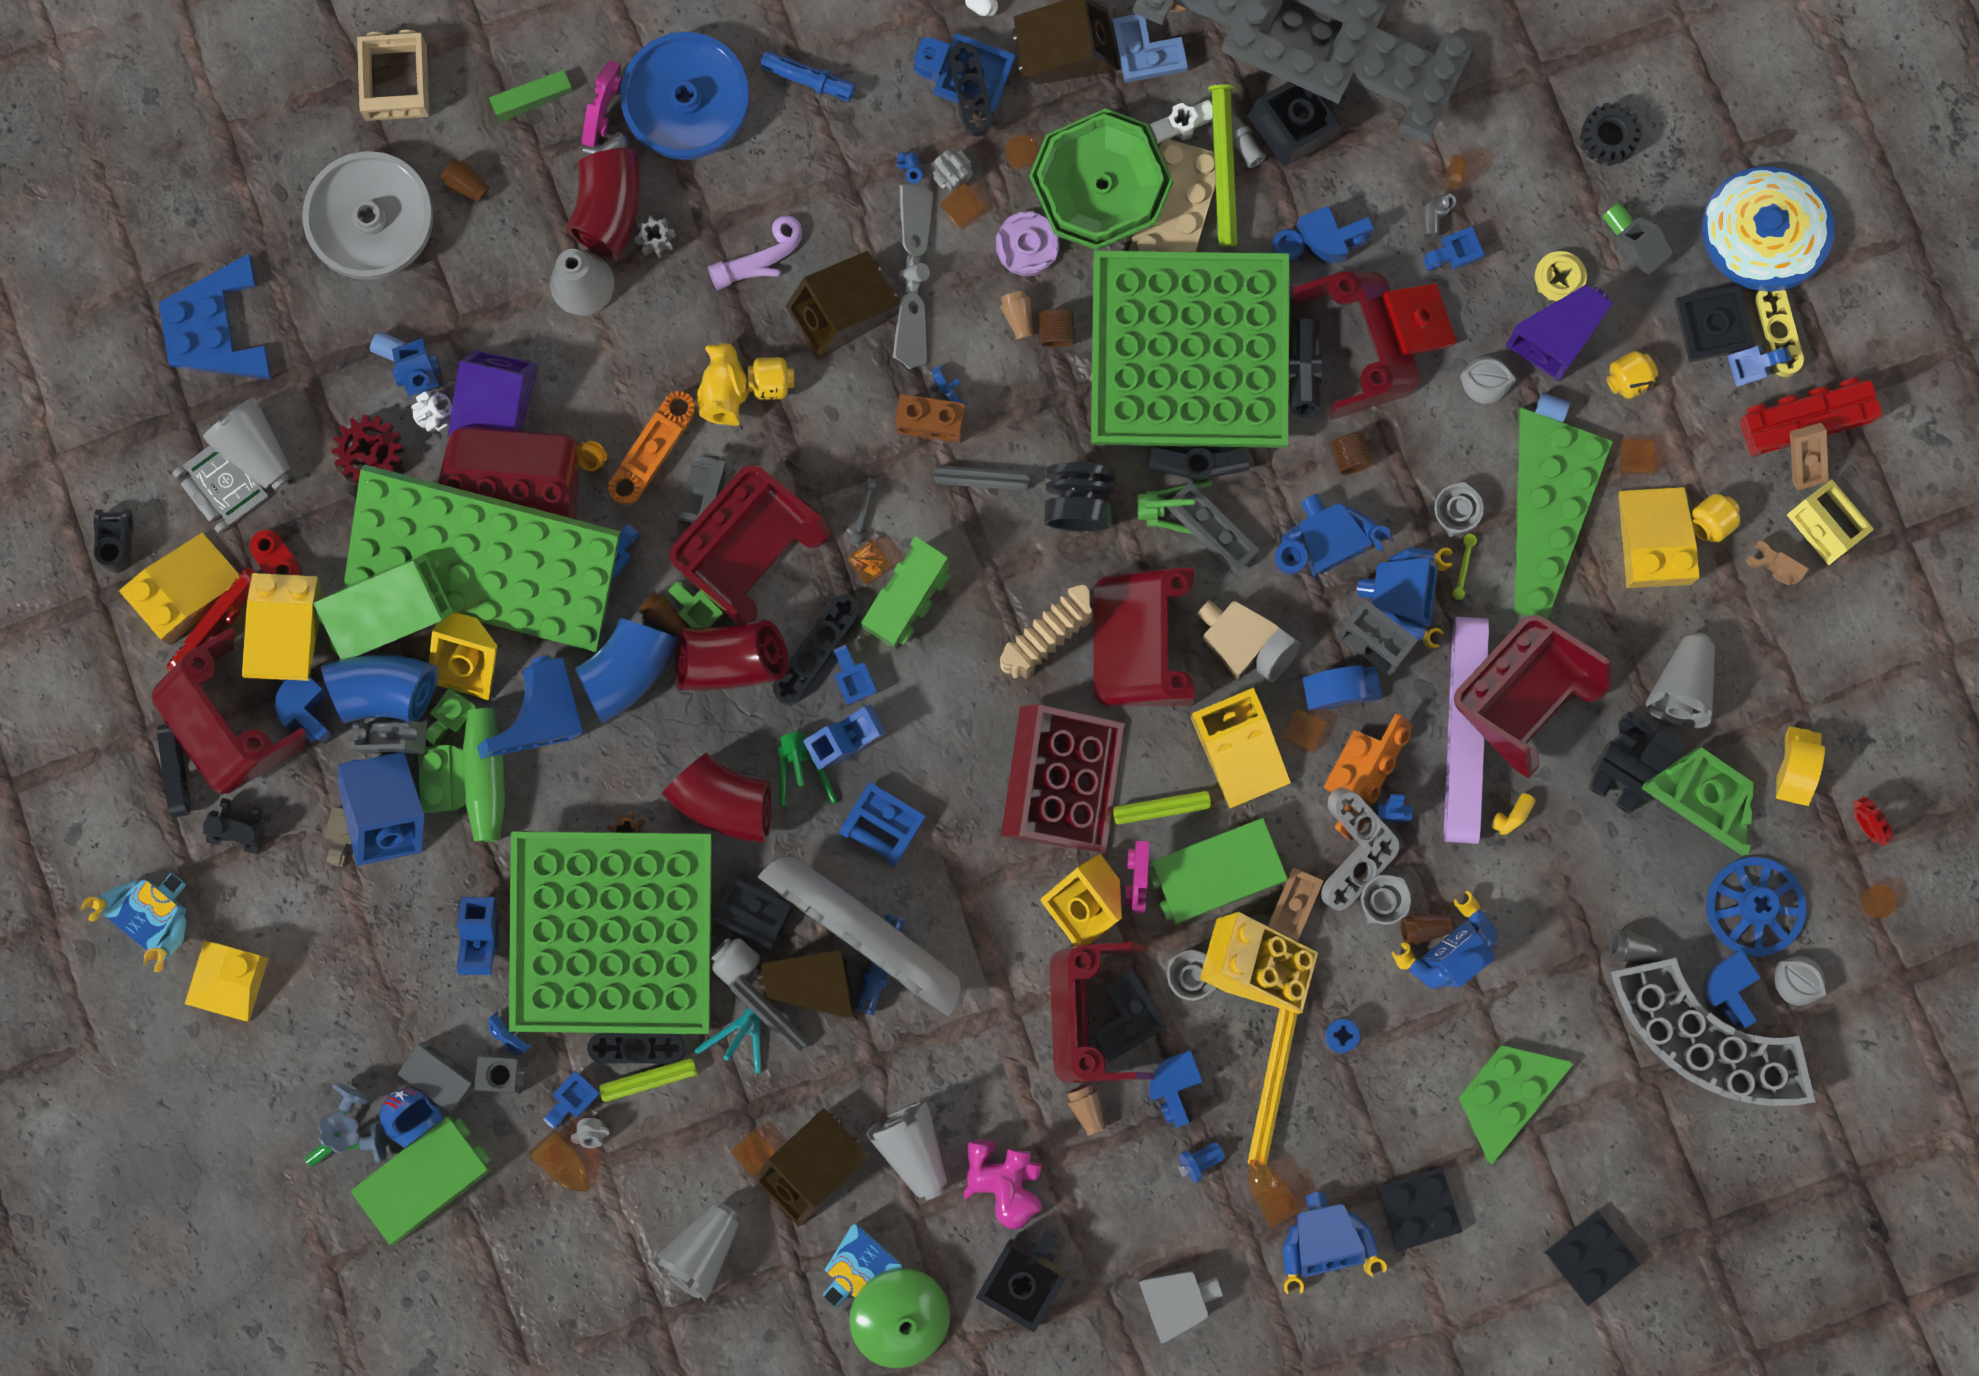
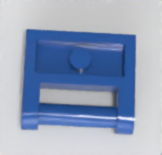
M869 782L843 823L839 834L845 838L850 836L886 858V863L895 868L926 816ZM860 817L865 818L899 839L895 848L857 826L856 824Z

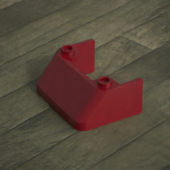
M1344 271L1293 287L1290 298L1291 306L1329 294L1336 303L1341 305L1358 302L1378 358L1377 362L1367 365L1360 375V385L1363 393L1334 402L1329 412L1330 420L1407 397L1416 391L1420 383V374L1413 354L1400 355L1380 297L1386 291L1391 290L1386 278L1376 272Z
M232 627L188 652L155 685L152 691L153 706L210 788L220 794H228L237 790L304 749L306 735L304 729L300 728L276 744H273L264 732L256 729L245 731L236 737L200 685L213 676L215 671L214 661L234 649L235 631Z
M1134 942L1080 945L1059 950L1052 956L1050 961L1053 1065L1054 1072L1061 1081L1065 1083L1154 1080V1073L1149 1072L1106 1073V1060L1103 1053L1097 1048L1089 1047L1086 979L1094 977L1100 971L1102 954L1148 952V945Z

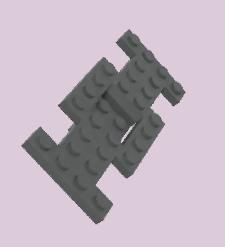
M1137 0L1134 4L1133 13L1160 25L1163 24L1172 5L1176 3L1230 27L1231 29L1222 45L1221 52L1339 104L1350 83L1354 82L1408 106L1409 108L1398 131L1427 144L1475 46L1474 43L1446 31L1434 54L1384 32L1377 27L1387 5L1376 0H1294L1343 22L1340 30L1284 6V0Z

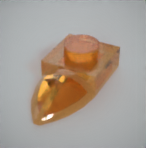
M555 1129L529 1151L530 1157L560 1185L576 1191L586 1192L589 1190L587 1173L583 1163L577 1156V1152Z
M1254 1159L1251 1160L1248 1169L1249 1188L1268 1225L1273 1228L1299 1213L1300 1210L1278 1174L1268 1165Z

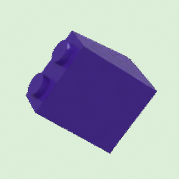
M1585 284L1517 324L1505 346L1557 381H1560L1613 302L1608 300V295L1597 287L1590 288Z
M475 350L460 360L448 437L454 430L462 426L522 431L538 370V363Z

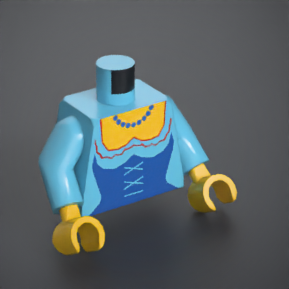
M170 873L160 886L147 879L142 881L133 880L113 887L97 898H86L80 911L87 907L94 908L96 911L91 913L88 918L92 922L99 918L102 910L106 911L103 915L146 950L144 966L150 960H157L154 971L161 972L164 968V959H168L184 942L186 928L184 915L186 909L175 898L186 884L173 873Z

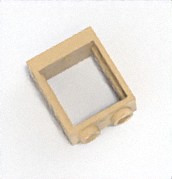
M401 30L398 34L385 35L382 32H370L366 36L357 37L359 107L364 119L372 121L430 117L427 43L423 35L414 30ZM416 52L417 95L373 98L372 55Z

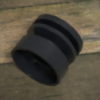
M1069 462L1048 466L1047 478L1051 481L1046 483V491L1060 497L1045 501L1044 525L1059 530L1081 532L1102 531L1112 528L1113 504L1099 498L1107 497L1114 493V486L1109 483L1114 481L1115 470L1110 467L1087 462Z

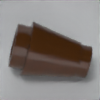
M455 157L447 164L440 175V178L445 181V186L474 199L478 203L484 198L490 188L464 160L459 161Z
M655 591L637 610L643 615L641 619L674 637L687 624L678 615V612L663 594L660 596Z
M1409 913L1407 917L1402 918L1400 921L1401 935L1406 944L1419 945L1451 934V918L1448 914Z

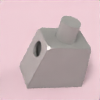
M1193 1271L1138 1281L1161 1344L1207 1319L1209 1314L1205 1303L1223 1297L1216 1277L1197 1284Z

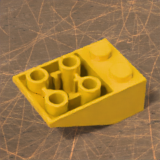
M1254 688L1192 713L1191 721L1229 809L1290 784L1270 725Z
M1237 912L1216 919L1200 980L1226 993L1301 1014L1318 952Z

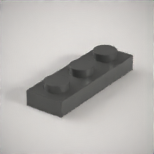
M1191 482L1183 487L1172 499H1195V504L1166 507L1234 575L1260 551Z

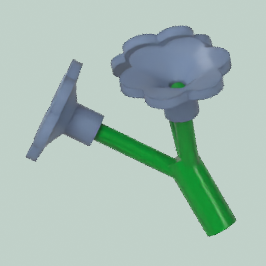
M334 1083L332 1088L343 1096L338 1107L340 1111L333 1112L330 1117L323 1118L319 1122L318 1128L321 1132L319 1141L321 1144L305 1156L306 1163L314 1167L333 1151L343 1153L348 1149L360 1148L361 1151L372 1150L377 1163L385 1161L387 1156V1138L381 1123L376 1122L371 1125L370 1137L359 1138L356 1132L358 1129L357 1121L351 1117L346 1118V1114L351 1113L355 1103L371 1104L373 1100L358 1090L351 1089L341 1083Z

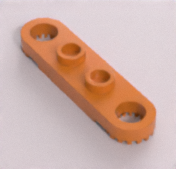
M675 391L665 397L657 412L654 413L621 462L618 470L611 477L608 491L616 503L631 505L640 498L694 418L696 405L688 393ZM677 400H683L688 404V411L685 415L674 416L670 412L672 403ZM623 480H629L634 484L633 492L628 497L619 496L616 492L618 483Z

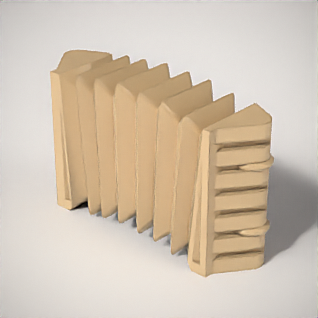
M1085 585L1069 588L1067 597L1060 596L1059 605L1051 604V610L1043 611L1042 619H1034L1032 628L1024 629V635H1015L1016 643L1008 642L1000 657L1002 671L1006 674H1011L1013 678L1021 676L1027 680L1034 673L1035 665H1042V658L1048 660V652L1056 653V645L1064 646L1065 638L1071 639L1072 632L1078 633L1080 626L1086 627L1091 623L1092 609L1090 608V592Z

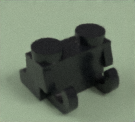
M222 798L219 804L222 807L221 813L219 814V811L211 810L203 823V834L207 835L206 842L220 845L223 838L244 844V852L258 855L265 830L262 829L263 822H261L262 807L255 805L252 808L251 814L254 816L251 821L229 815L231 800Z

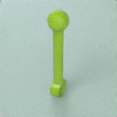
M1468 534L1463 539L1465 546L1457 588L1452 592L1456 600H1462L1465 597L1463 587L1471 549L1477 542V538L1473 534Z

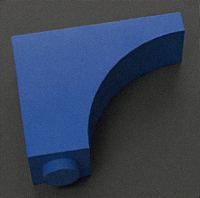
M545 655L531 660L532 664L523 671L525 693L523 705L517 719L508 730L497 736L485 739L477 746L480 759L573 741L583 733L563 657L551 659L550 655Z

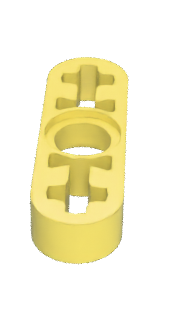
M1758 291L1754 303L1767 352L1778 350L1775 346H1783L1790 342L1791 345L1787 347L1791 358L1795 360L1789 369L1787 364L1781 363L1771 367L1777 375L1791 377L1802 367L1804 357L1786 291ZM1768 292H1770L1772 297L1778 298L1774 304L1776 315L1769 319L1767 316L1773 312L1770 302L1763 301ZM1772 323H1783L1788 330L1787 336L1785 338L1774 337L1770 331Z

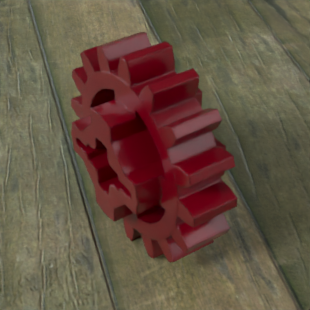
M363 414L362 422L358 423L352 417L350 418L351 427L349 429L342 425L339 427L343 432V436L333 437L339 448L332 449L331 453L335 457H340L334 464L338 469L344 468L342 475L346 479L353 475V482L357 485L359 484L360 470L353 467L355 465L357 467L369 465L396 473L392 466L394 463L402 464L403 461L397 456V453L403 452L404 447L402 444L396 443L402 437L398 432H392L394 426L390 422L383 425V420L380 416H376L373 422H371L367 414ZM366 431H377L383 435L380 436V434H377L375 436L368 435ZM354 438L351 448L348 449L349 443ZM367 445L371 446V454L369 456L364 454L366 452L364 447ZM388 452L385 461L382 463L384 454Z

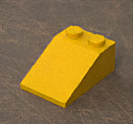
M1685 487L1619 491L1626 587L1644 588L1692 585L1700 577L1697 545Z
M202 532L142 570L121 588L119 592L156 635L167 644L172 645L208 613L225 591H230L231 584L236 582L234 581L235 578L238 580L240 578L238 576L239 573Z
M252 573L246 608L243 678L309 681L320 623L313 603L324 597L318 576Z

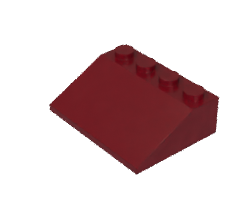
M1039 704L1020 706L1001 837L1106 853L1125 723Z

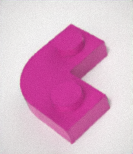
M609 60L595 80V94L597 96L594 99V103L587 104L581 144L594 147L600 137L607 135L610 119L606 118L607 105L614 95L620 94L623 79L620 76L621 63Z
M1136 841L1135 849H1128L1127 869H1134L1132 885H1126L1125 905H1131V913L1144 914L1146 908L1149 861L1148 841Z

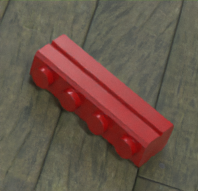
M1855 377L1841 382V388L1829 391L1828 386H1823L1809 391V397L1798 400L1797 395H1791L1778 400V405L1766 408L1765 404H1759L1746 410L1747 414L1739 420V424L1746 439L1745 442L1749 455L1754 457L1791 446L1790 431L1818 423L1823 424L1828 436L1878 421L1882 417V411L1878 399H1876L1872 381L1869 379L1860 382L1859 377Z

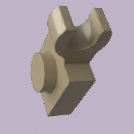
M332 806L324 839L333 841L329 849L326 862L338 867L344 866L348 846L352 845L344 809Z

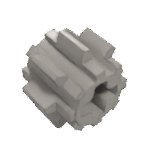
M954 148L946 150L931 164V169L934 171L932 173L934 175L933 179L942 189L947 187L953 192L972 177L971 161L963 151L957 153Z
M651 215L648 219L649 222L637 224L641 233H638L639 236H636L634 239L636 244L643 245L642 252L645 256L653 252L656 253L658 258H661L662 251L673 249L669 241H672L671 238L676 235L673 229L667 228L668 222L666 218L654 221ZM660 233V239L653 238L652 241L650 240L649 236L651 234L656 236Z

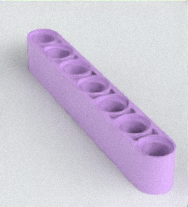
M1454 617L1444 842L1478 844L1480 839L1484 737L1458 711L1454 703V694L1462 683L1488 657V618Z

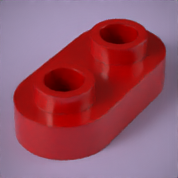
M261 530L252 537L249 546L250 552L265 574H278L282 567H288L287 575H303L301 566L277 533L271 530ZM264 541H270V548L262 551L261 544Z

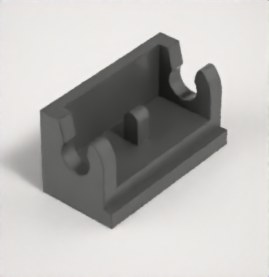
M694 456L677 522L691 525L723 490L728 471L725 461Z
M425 720L368 721L367 723L355 722L352 725L354 729L360 730L361 738L360 740L349 741V750L365 754H395L404 752V754H425L427 721Z
M428 1040L417 1044L398 1072L399 1076L449 1113L454 1112L457 1106L460 1107L475 1087L476 1075Z

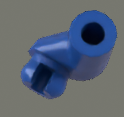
M909 151V153L899 152L897 167L899 169H907L906 179L910 183L919 182L923 176V170L917 154Z

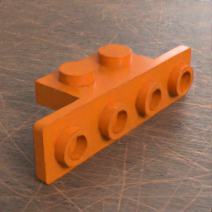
M1395 713L1381 741L1353 730L1323 788L1330 793L1337 788H1348L1358 794L1371 807L1378 799L1380 788L1387 775L1393 771L1401 748L1409 741L1413 725L1403 715ZM1348 804L1346 805V811L1350 813L1355 811ZM1365 817L1358 823V832L1364 825ZM1338 821L1335 829L1345 838L1353 840L1354 838Z

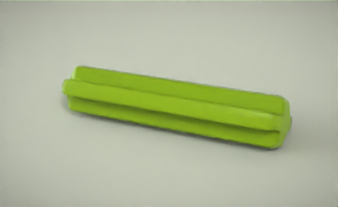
M1202 791L1116 806L1113 809L1114 820L1116 824L1120 825L1207 810L1211 807L1209 793Z
M689 1058L607 1082L599 1086L600 1096L604 1102H608L693 1077L697 1074L694 1060Z

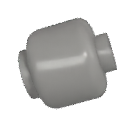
M728 938L725 939L710 957L713 961L711 965L713 973L728 986L739 975H742L752 983L757 978V973L760 972L757 969L760 956L742 939H733L732 941Z

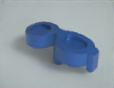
M941 364L933 369L932 376L934 382L947 401L964 403L965 406L968 405V402H962L952 390L961 384L960 381L955 379L947 385L940 371L942 369Z
M498 1011L495 1012L488 1019L491 1035L497 1040L501 1039L504 1048L509 1053L514 1055L524 1054L532 1045H526L525 1042L513 1035L516 1032H509L498 1016Z

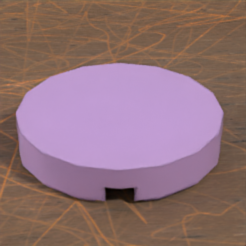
M1033 211L1019 212L1008 217L996 236V253L1002 265L1010 272L1021 276H1036L1047 271L1056 261L1060 250L1059 236L1054 235L1049 221Z

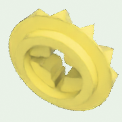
M1556 251L1549 253L1540 260L1535 270L1534 280L1538 287V292L1546 296L1548 301H1558L1584 286L1587 281V273L1584 264L1578 257L1569 252ZM1554 270H1557L1560 274L1571 271L1565 279L1566 286L1561 282L1550 284L1555 276Z

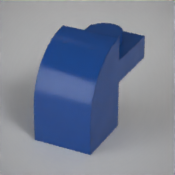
M1329 206L1299 217L1296 225L1298 232L1304 239L1307 251L1316 259L1326 263L1346 261L1349 253L1347 247L1350 246L1351 249H1356L1368 243V238L1371 237L1374 229L1369 217L1338 229Z
M1362 665L1342 667L1303 678L1308 710L1333 709L1349 703L1375 702L1382 699L1377 667L1363 668Z
M311 676L309 681L285 680L278 690L275 701L276 713L280 722L292 732L299 724H302L298 730L303 728L306 732L305 737L313 743L317 739L326 744L334 734L311 712L329 693Z
M870 704L862 707L841 722L825 726L803 742L818 770L836 765L868 748L869 744L885 735L886 731Z
M461 897L457 921L461 939L457 961L458 975H492L494 955H497L499 937L494 897Z
M1743 950L1734 952L1714 965L1708 972L1704 982V998L1707 1006L1712 1008L1722 1003L1724 1008L1721 1012L1724 1018L1732 1027L1736 1025L1738 1029L1747 1028L1756 1022V1019L1738 992L1760 979V976Z
M1190 1050L1163 1061L1153 1072L1154 1080L1149 1082L1150 1100L1154 1101L1164 1097L1165 1103L1160 1105L1166 1123L1173 1122L1175 1128L1189 1123L1178 1091L1202 1082Z

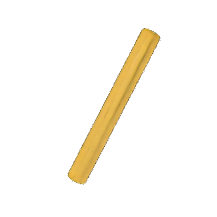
M1279 1008L1248 1158L1249 1165L1259 1168L1267 1166L1298 1013Z

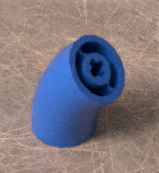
M620 618L605 645L593 657L575 667L581 684L601 724L620 715L651 688L672 657L679 640L678 638Z
M395 655L357 656L321 666L327 689L344 724L377 717L394 718L404 721L419 720L430 705L438 679L437 666L418 659Z

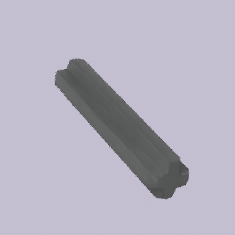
M937 465L934 470V482L945 485L1026 491L1030 487V473Z
M739 975L730 983V989L795 1053H799L805 1048L808 1040L745 977Z

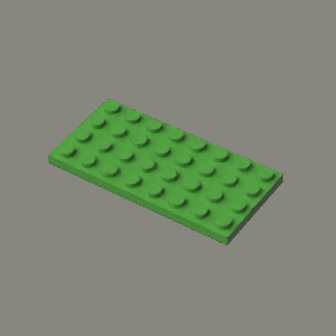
M364 465L360 470L344 586L351 585L425 553L453 612L475 617L480 622L597 652L602 635L621 531Z

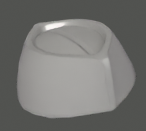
M1481 356L1473 359L1460 375V380L1465 392L1471 399L1479 403L1489 404L1501 400L1516 382V377L1513 376L1510 369L1501 360L1490 356Z
M1465 482L1449 485L1444 488L1437 496L1434 507L1436 519L1446 530L1449 537L1476 527L1483 516L1484 509L1482 498Z
M1279 628L1260 650L1256 659L1257 671L1270 682H1274L1294 660L1299 651L1300 642Z
M1379 875L1366 883L1362 890L1361 903L1367 923L1393 924L1406 916L1411 905V894L1403 878Z
M1189 950L1168 960V985L1178 997L1195 1001L1215 992L1216 987L1200 980L1206 954L1200 951Z
M1798 955L1791 956L1777 963L1775 988L1786 1002L1802 1006L1815 1002L1827 995L1824 972L1814 960Z

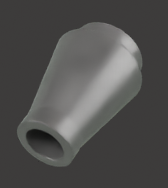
M1624 929L1622 932L1615 931L1612 936L1610 954L1612 957L1617 958L1619 962H1659L1662 957L1663 944L1661 942L1653 941L1627 929Z

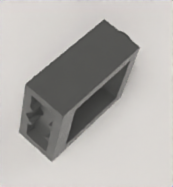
M1364 599L1344 624L1338 635L1341 641L1389 678L1418 641V639L1366 599ZM1367 647H1370L1372 649V654H1366L1365 649Z

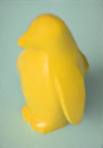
M731 344L707 345L705 349L711 360L703 373L702 382L697 392L699 414L702 418L714 424L737 426L740 424L739 405L746 400L749 389L746 386V375L738 359L737 352Z

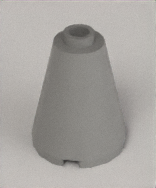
M568 249L559 255L550 280L551 294L555 302L565 312L581 316H590L598 313L607 306L612 298L615 286V279L609 265L599 256L578 249Z
M250 398L228 413L229 416L221 422L219 420L203 435L207 444L265 489L272 486L276 490L290 479L287 473L291 470V467L259 403L254 398Z
M1692 633L1685 636L1680 642L1646 701V707L1651 706L1649 712L1656 718L1682 727L1683 721L1693 723L1692 728L1707 727L1711 723L1713 716L1715 645L1707 635Z
M919 1102L904 1107L888 1115L889 1120L884 1123V1126H881L878 1121L867 1130L866 1134L869 1140L918 1198L925 1197L926 1200H930L944 1192L942 1187L946 1185L947 1179L930 1109L926 1102L923 1105Z
M723 1203L719 1207L711 1205L654 1256L651 1261L652 1265L660 1273H662L664 1268L667 1269L671 1282L698 1299L701 1297L703 1301H706L711 1294L738 1229L739 1223L735 1219L738 1214Z

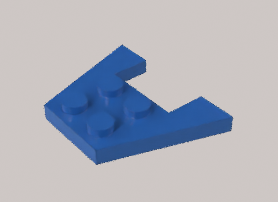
M249 254L159 302L168 364L171 367L272 380L268 352L265 346L234 351L225 293L256 287L252 257Z

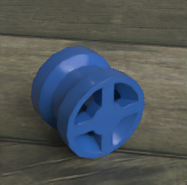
M1336 1020L1326 1028L1324 1034L1325 1043L1333 1052L1347 1053L1359 1043V1029L1350 1020Z

